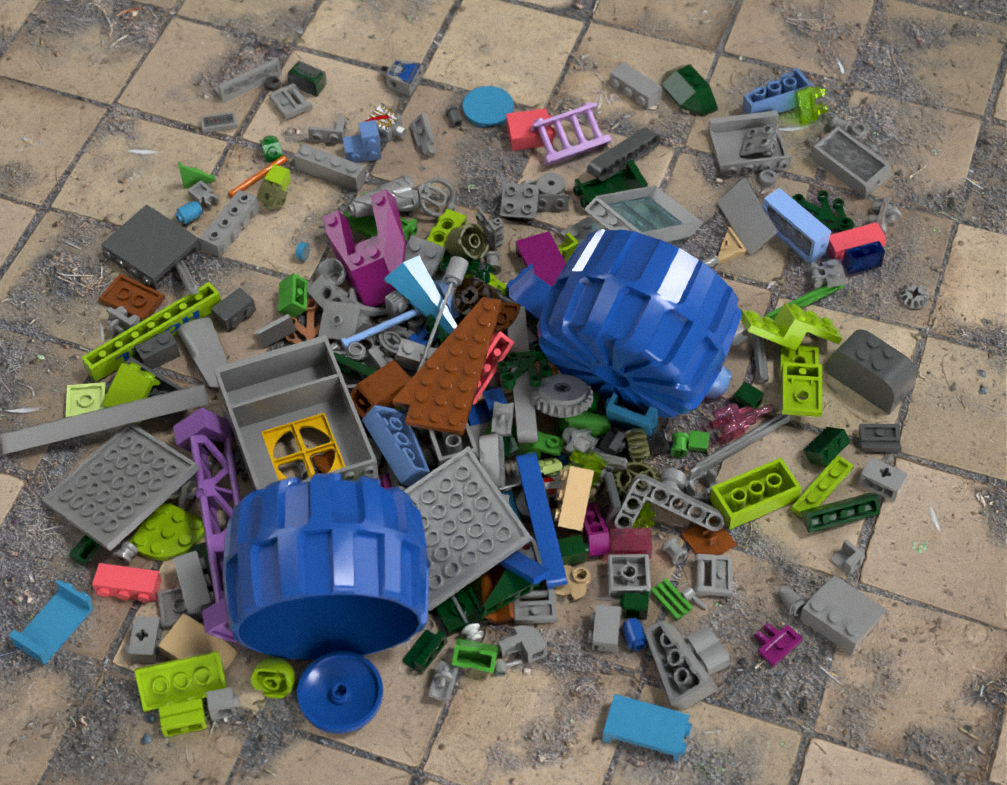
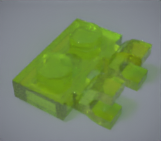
M808 86L795 91L800 124L804 125L816 121L819 114L829 112L828 105H823L822 102L816 104L815 101L816 98L827 96L825 88Z
M576 449L569 459L575 463L583 464L581 468L594 471L591 492L608 461L592 451L587 455Z

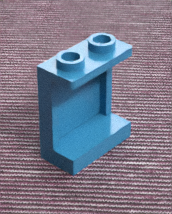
M613 393L612 397L607 399L604 407L607 419L610 420L611 425L627 431L634 428H642L647 439L651 440L658 425L657 409L650 406L646 416L620 407L618 395Z

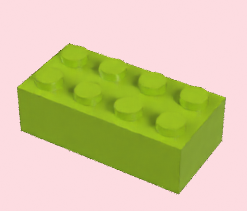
M780 457L712 486L709 499L713 506L722 513L725 525L728 530H731L796 502L800 496L801 486Z

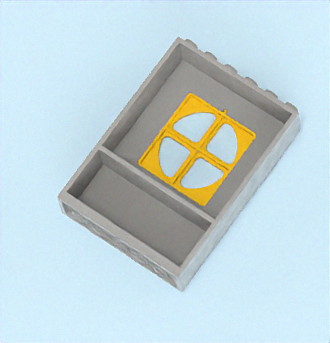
M326 335L214 368L219 393L254 491L265 489L272 482L286 479L287 477L279 471L278 467L297 460L304 462L309 479L302 480L301 482L310 481L311 477L315 474L310 457L329 450L335 452V460L328 473L341 474L342 480L356 481L360 476L379 479L377 460ZM308 427L319 430L330 439V442L307 449L301 437L300 429ZM291 432L299 451L278 459L274 458L276 443L285 433Z

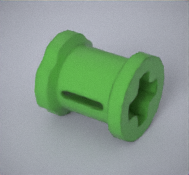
M684 432L673 433V447L670 454L680 458L687 456L688 450L686 445L689 441V435Z

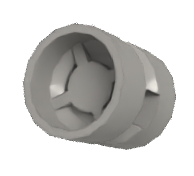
M666 468L662 471L660 477L662 483L683 492L687 477L682 471ZM657 490L655 496L660 493V497L665 495L663 490ZM675 499L672 504H679L680 499Z

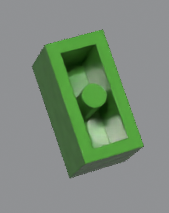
M293 273L279 282L278 313L284 316L289 314L290 317H297L307 310L308 281Z

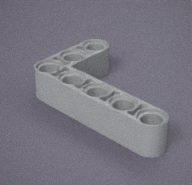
M638 474L633 478L615 517L616 528L623 532L628 531L633 526L645 500H649L709 530L718 531L724 525L722 513L718 509L645 474ZM639 481H644L647 483V486L644 489H639L636 487V484ZM657 490H663L665 495L659 498L654 493ZM630 499H636L638 504L636 506H629L627 502ZM675 499L683 500L680 506L672 504ZM694 507L701 509L698 515L691 513ZM625 516L629 521L626 524H621L618 519ZM712 516L720 518L717 523H710L709 519Z

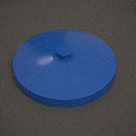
M347 651L328 653L314 660L303 672L297 689L298 703L307 721L322 731L334 734L349 733L368 724L378 713L384 693L382 678L375 665L367 658Z

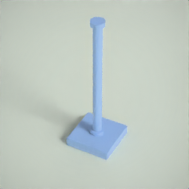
M433 281L444 300L448 284L446 281ZM450 292L446 306L453 319L460 317V314L453 304V296ZM415 308L347 339L342 338L341 343L344 349H348L352 343L359 342L422 313Z

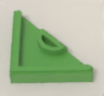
M181 162L178 163L184 189L194 186L200 180L205 184L216 181L213 174L208 175L202 170L184 166Z

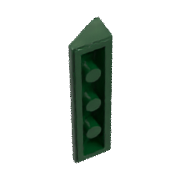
M867 493L802 510L800 513L808 533L879 515L880 509L878 495Z

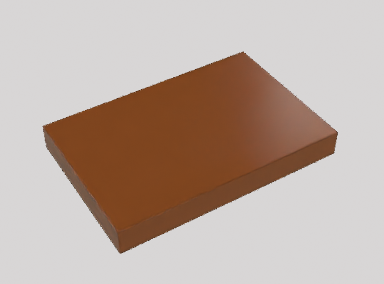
M119 274L98 298L99 303L107 307H112L113 309L120 306L124 307L128 312V317L135 314L140 318V322L150 317L166 299L165 294L122 274Z

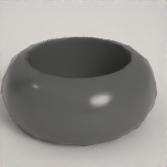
M270 77L266 80V87L269 90H277L281 86V80L277 77ZM272 82H277L275 85H270Z

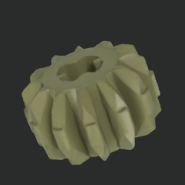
M642 428L626 431L625 442H627L626 446L630 459H635L638 462L641 459L643 461L648 459L650 452L645 431Z

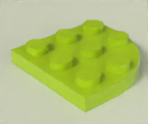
M164 501L162 505L144 520L129 542L138 549V554L157 561H168L169 558L190 553L192 551L191 546L201 542L205 536L203 520L199 516Z

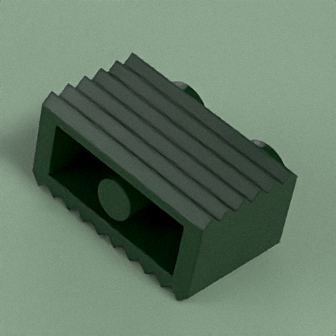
M826 426V429L821 431V434L816 436V439L814 438L808 446L806 445L804 453L810 464L826 467L851 441L845 429Z

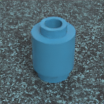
M191 201L177 208L175 217L179 223L182 222L185 225L199 218L203 214V210L197 201Z

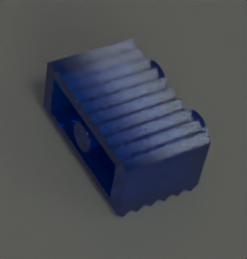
M880 241L845 249L842 264L848 275L858 274V272L868 271V269H875V267L882 266L885 250Z

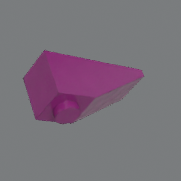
M597 502L587 503L582 528L585 542H587L590 556H602L610 553L609 532Z

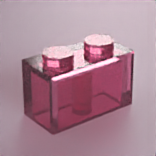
M610 528V554H648L649 559H651V528Z

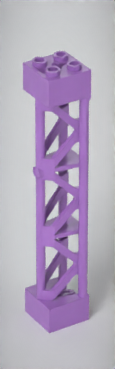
M201 407L174 425L176 446L190 451L193 461L200 468L195 473L197 482L196 497L199 499L215 595V603L202 611L205 633L236 643L233 631L228 626L223 581L225 541L223 540L226 538L227 527L221 532L216 511L221 507L231 518L233 509L228 505V502L234 500V506H236L241 501L231 444L233 440L229 420ZM217 441L224 442L226 457L214 446L217 444ZM206 447L223 466V469L213 478L209 469V452L206 450ZM224 476H230L232 491L214 485Z

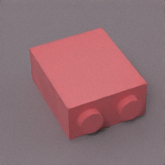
M547 108L506 114V127L512 151L544 147L539 131L531 132L530 127L533 121L539 118L545 120L552 117L548 115ZM550 125L545 127L551 145H553V138H556L555 128H552Z

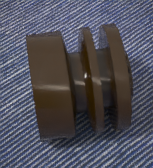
M476 277L464 279L462 284L455 288L453 304L458 312L467 316L482 297L499 300L501 298L498 292L486 282Z

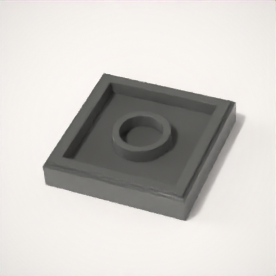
M605 472L595 492V498L608 528L611 527L621 507L613 473Z

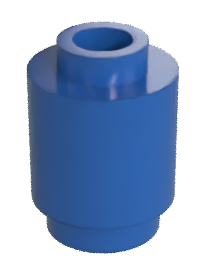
M630 618L624 621L622 632L628 648L634 651L645 648L648 640L642 623L637 618Z

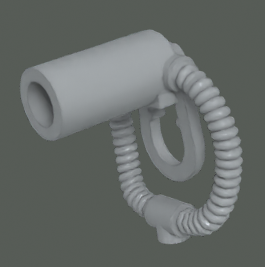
M433 177L425 182V184L412 187V189L418 192L422 210L426 214L439 219L441 214L428 209L424 205V200L435 207H442L447 201V196L444 191L433 187L431 184L435 182L441 183L450 190L451 198L445 209L455 210L456 192L448 181ZM432 190L442 195L443 200L441 203H436L434 199L429 198Z

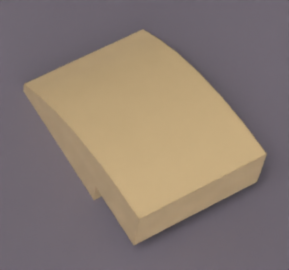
M184 613L158 645L161 654L172 660L220 650L224 671L238 654L223 639L205 633V628L202 624Z

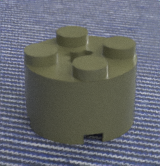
M475 223L453 228L448 234L445 248L452 257H462L468 262L482 258L487 253L489 243H486L487 233L479 224Z

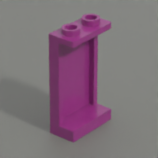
M550 231L516 241V254L518 258H522L526 268L533 264L534 274L552 287L566 262Z

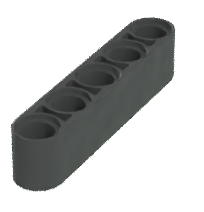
M643 128L593 159L588 164L587 172L600 181H604L624 169L627 161L633 160L635 162L655 149L660 144L661 137L650 129Z

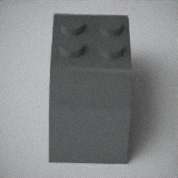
M862 329L854 331L831 355L827 374L889 415L912 391L917 374L914 364L907 356L872 333Z

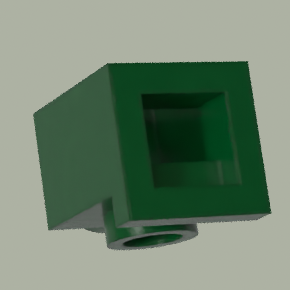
M646 591L645 595L631 592L624 593V597L620 596L619 607L623 609L622 617L647 620L650 592Z

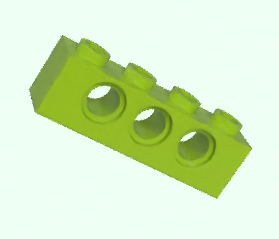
M446 209L444 214L440 215L437 225L432 227L427 241L445 247L449 232L453 228L467 224L466 215ZM445 250L441 260L449 256V251ZM439 264L438 269H437V271H436V273H435V276H436V274L438 273V271H439V269H440V264Z

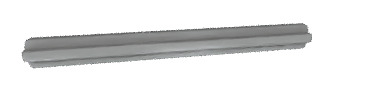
M781 412L695 463L694 467L698 466L700 471L705 472L790 421L791 416Z

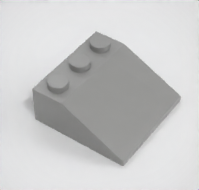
M835 575L806 603L802 609L800 620L852 655L887 610Z

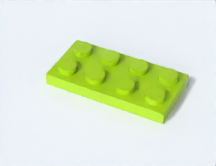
M220 650L140 667L134 670L143 711L158 709L171 701L176 703L185 702L190 697L198 699L207 698L206 692L228 688Z

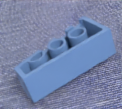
M796 67L792 70V73L781 75L779 80H772L768 82L767 86H760L743 96V113L751 114L776 110L780 113L812 103L813 86Z
M374 405L362 421L399 482L403 485L412 486L429 474L430 471L412 426H407L405 423L406 411Z

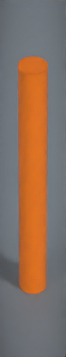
M284 155L229 191V196L233 198L238 190L244 191L266 176L273 164L281 166L287 162V158Z

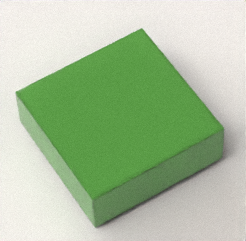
M690 430L688 450L707 452L710 433Z

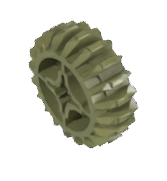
M633 459L632 463L628 462L624 470L614 468L613 477L619 500L622 502L633 478L638 474H645L661 482V474L657 472L656 466L651 467L650 462L644 464L642 459L640 462H636ZM623 479L626 480V486L624 487L620 483ZM639 481L636 487L644 489L646 482ZM630 499L627 504L629 506H636L638 501ZM645 500L643 507L646 509L648 507V503L651 505H653L654 503L649 500Z

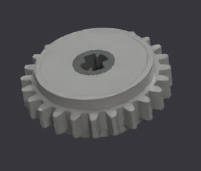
M556 374L542 378L540 386L531 388V401H533V406H537V410H541L542 413L559 418L573 417L582 414L583 411L588 410V407H591V403H593V390H591V386H587V382H583L575 376Z

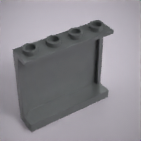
M147 204L101 244L103 256L107 260H112L119 268L127 270L131 276L139 278L146 286H151L155 290L158 289L156 281L190 251L197 254L202 250L198 237Z

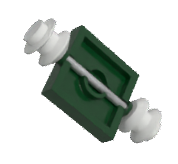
M468 584L435 607V610L448 635L461 631V636L467 637L465 640L482 641L484 632L478 631L480 628L478 623L486 620V618H480L479 614L482 607L470 584Z

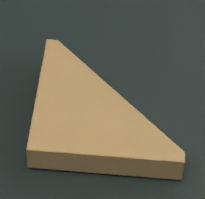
M731 226L728 227L718 254L719 264L747 253V249Z

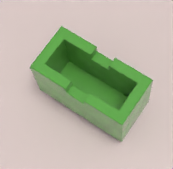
M457 638L452 665L465 668L471 667L493 673L499 646Z

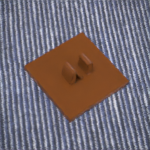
M712 516L709 522L717 523L718 520L715 516ZM697 524L681 533L682 538L696 555H722L737 546L724 527L718 531H712Z

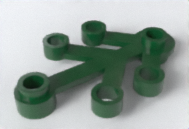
M821 190L817 195V200L821 203L822 209L805 201L802 194H795L792 197L803 208L817 214L813 216L828 229H837L839 232L854 228L853 220L845 215L843 199L836 198L833 201V208L837 211V217L832 214L827 191ZM829 220L833 223L826 224L824 221Z
M444 257L440 261L441 271L447 270L451 257ZM470 260L466 272L475 275L476 278L486 283H490L489 273L492 272V265L484 264L486 265L485 270H479V262L481 261Z
M539 344L534 345L531 351L509 352L507 354V362L500 361L497 363L496 370L498 373H502L500 384L503 389H513L516 385V380L527 370L530 375L529 384L532 387L541 385V376H551L552 368L548 365L547 358ZM537 361L541 366L540 375H538L534 365ZM510 368H517L513 373L508 372Z

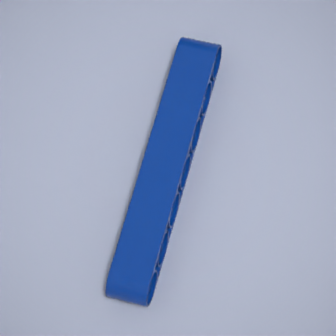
M536 452L516 456L517 467L542 565L550 570L551 576L545 579L547 589L567 585V577Z

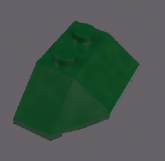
M691 64L680 65L665 72L661 87L680 108L693 113H699L703 117L718 110L710 85Z

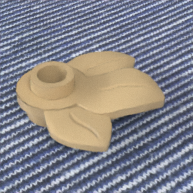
M564 565L568 584L555 587V594L560 596L571 594L574 600H578L586 594V586L591 581V574L584 567H577L575 569L572 566ZM579 576H582L584 579L580 580L577 578Z

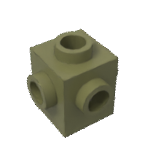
M262 183L257 194V200L264 203V207L270 210L282 208L286 202L288 192L283 190V187L279 184Z

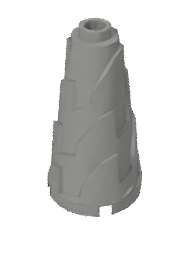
M403 175L353 199L347 205L349 215L357 218L369 215L374 216L370 196L387 189L396 198L399 212L413 211L419 206L418 192L411 187L415 185L411 177Z

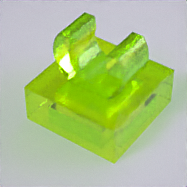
M644 502L632 526L633 528L639 530L644 526L651 528L655 525V522L650 520L656 516V513L651 511L652 505Z

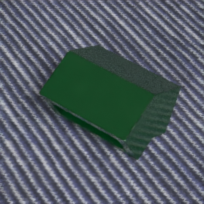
M84 535L69 553L71 560L84 565L101 545Z

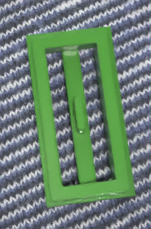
M667 578L662 583L659 582L655 588L652 587L650 589V593L676 621L693 609V606ZM658 591H661L667 597L669 602L678 609V611L680 612L679 614L662 597V595Z

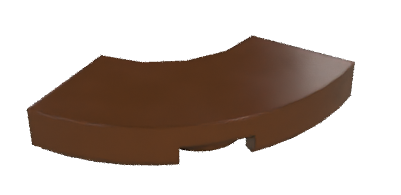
M502 302L494 333L505 331L516 321L521 304Z

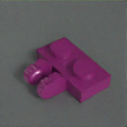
M770 623L763 625L765 632L772 637L771 639L761 631L754 633L756 640L763 645L758 650V655L771 667L777 665L803 639L789 625H786L780 631Z

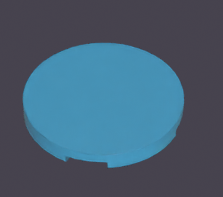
M483 86L472 90L465 96L463 112L465 118L473 125L483 128L494 125L500 126L506 123V114L514 112V102L511 95L505 90L494 86Z

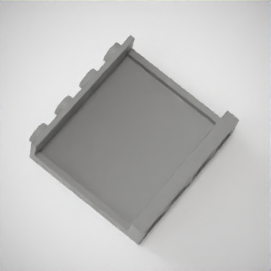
M777 110L709 119L708 133L721 177L762 172L763 170L790 168L792 155L787 154L779 127L777 128L778 137L776 138L772 157L765 158L762 152L740 156L747 131L777 124L779 116Z

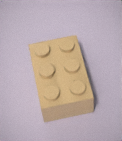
M564 466L563 469H560L558 481H561L560 488L556 489L554 501H557L556 507L551 511L555 526L582 531L594 474L593 470L574 466Z

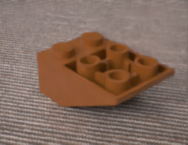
M392 360L359 382L350 393L355 408L362 418L365 417L374 405L394 408L393 399L410 381L411 377L395 360Z

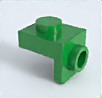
M269 135L265 136L263 140H259L267 162L277 160L283 156L280 142L276 136Z

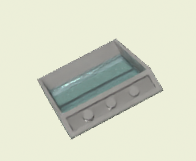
M655 185L596 196L584 209L608 230L623 229L635 231L665 242L691 237L703 224L701 220Z

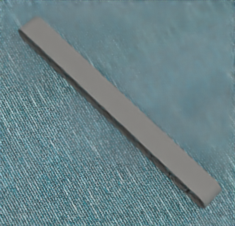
M204 384L5 432L0 434V445L3 454L203 406L209 404Z

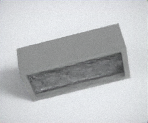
M838 126L813 147V160L863 198L868 197L889 178L891 165Z

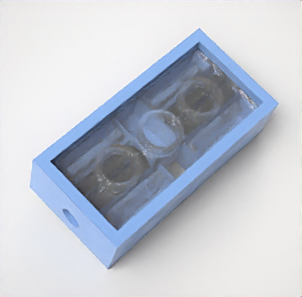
M781 188L764 198L763 208L778 230V233L775 234L809 264L826 254L831 234L830 229Z

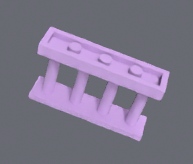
M587 102L582 104L580 108L545 120L539 118L533 121L530 131H539L547 151L545 158L542 160L545 167L609 145L612 141L610 135L604 136L600 133L592 113L598 106L597 102L592 104ZM586 114L595 136L593 140L588 141L585 139L576 116ZM570 119L579 141L578 145L573 147L569 145L561 122ZM553 124L563 146L562 150L558 152L553 150L545 127Z

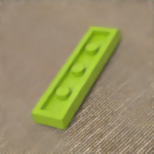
M837 455L792 505L791 511L801 517L800 511L821 506L850 474L854 465Z

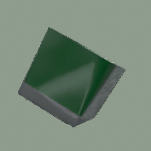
M298 61L287 73L289 84H296L300 90L315 97H318L327 85L326 73L301 61Z

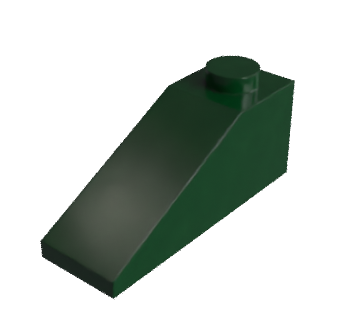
M505 569L501 579L484 603L479 614L480 618L482 619L532 592L534 585L512 571Z

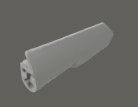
M211 318L196 319L181 325L177 333L192 356L193 363L207 387L218 389L214 368L228 363Z

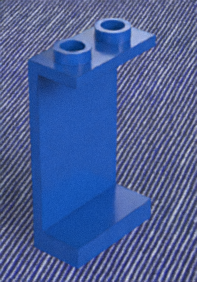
M530 264L527 268H523L514 280L512 279L508 282L506 294L507 298L521 304L520 306H525V311L539 320L552 287L534 274V265Z

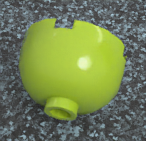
M279 657L263 659L258 663L251 675L253 687L257 691L258 689L264 691V696L274 699L284 698L287 693L290 694L295 681V673L292 666L286 660Z

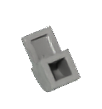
M530 626L514 627V636H506L498 642L499 653L502 658L522 651L529 664L547 656V645L542 635Z

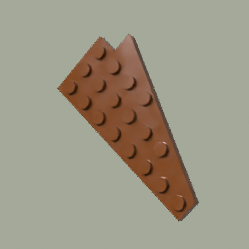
M482 297L393 399L394 406L409 408L405 420L407 426L464 435L501 310V300Z

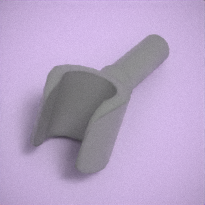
M688 587L681 591V595L687 601L692 599L693 602L706 610L708 605L696 596L692 588Z
M522 659L506 663L505 661H498L494 668L495 675L497 677L505 676L507 674L506 668L522 664Z

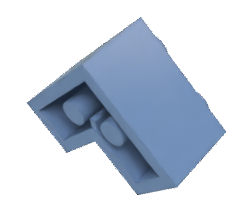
M376 120L358 123L360 135L343 137L346 160L360 163L381 159L380 139Z

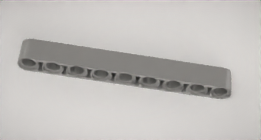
M520 306L516 321L507 329L508 337L515 342L509 352L529 351L525 306ZM511 368V373H513L517 368ZM528 370L516 380V385L513 388L518 444L538 442L535 406H533V401H531V388L533 387L529 384L530 375Z

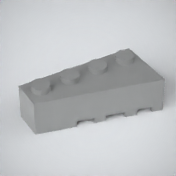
M659 621L644 630L671 705L685 710L719 690L673 625Z

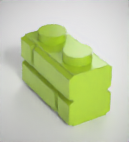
M190 697L185 702L176 703L171 701L159 707L160 723L164 737L207 729L205 707L202 698Z

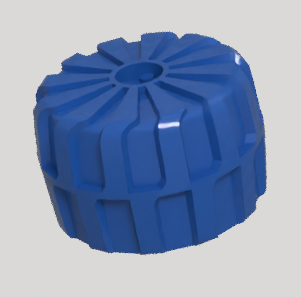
M600 229L589 233L585 240L578 245L557 277L537 324V333L540 348L546 358L552 364L557 365L562 374L575 376L583 382H587V385L591 386V390L601 394V399L607 401L615 393L618 395V401L625 403L630 411L646 415L651 406L657 409L659 417L674 418L679 413L688 414L694 411L713 385L725 363L742 312L738 308L739 299L733 289L713 269L679 247L635 231Z
M338 473L314 474L311 480L307 482H301L297 477L286 478L272 482L265 489L255 490L245 496L235 506L232 516L227 523L223 557V581L228 626L233 631L235 641L246 648L265 655L288 659L316 660L325 654L339 651L353 652L361 656L370 655L401 645L409 641L416 633L422 631L428 620L429 564L421 512L413 505L410 496L396 486L388 489L381 487L380 480L376 478L360 476L356 481L342 480L341 474Z

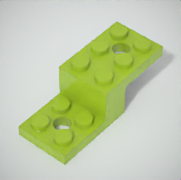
M784 303L775 320L767 316L763 318L753 310L746 311L741 309L742 316L740 320L748 332L795 351L807 332L838 345L843 339L838 332L839 330L834 327L832 320L827 317L820 318L810 310L807 312L803 311L795 304L789 305Z
M783 345L780 346L782 414L822 416V365L819 364V347L799 345L795 351ZM797 396H799V397H807V399H806V400H801V399H799Z

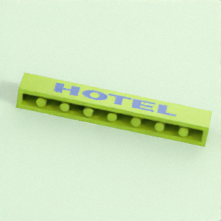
M210 282L198 288L199 292L197 294L194 293L193 296L188 294L82 356L81 359L85 370L95 382L119 369L121 364L126 363L130 357L136 359L138 356L134 346L168 330L174 336L178 334L177 330L181 325L211 314V308L221 301L220 293Z

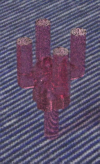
M734 403L713 411L712 414L716 420L711 421L710 426L712 429L722 426V432L726 435L720 436L719 441L721 444L743 436L745 434V427L756 424V417L774 411V407L770 403L755 410L749 406L739 409L738 404Z

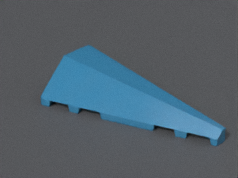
M420 256L403 262L384 278L387 284L390 283L397 289L396 292L398 294L404 295L410 301V304L426 318L431 314L437 319L443 299ZM445 305L439 324L450 335L457 327V324Z

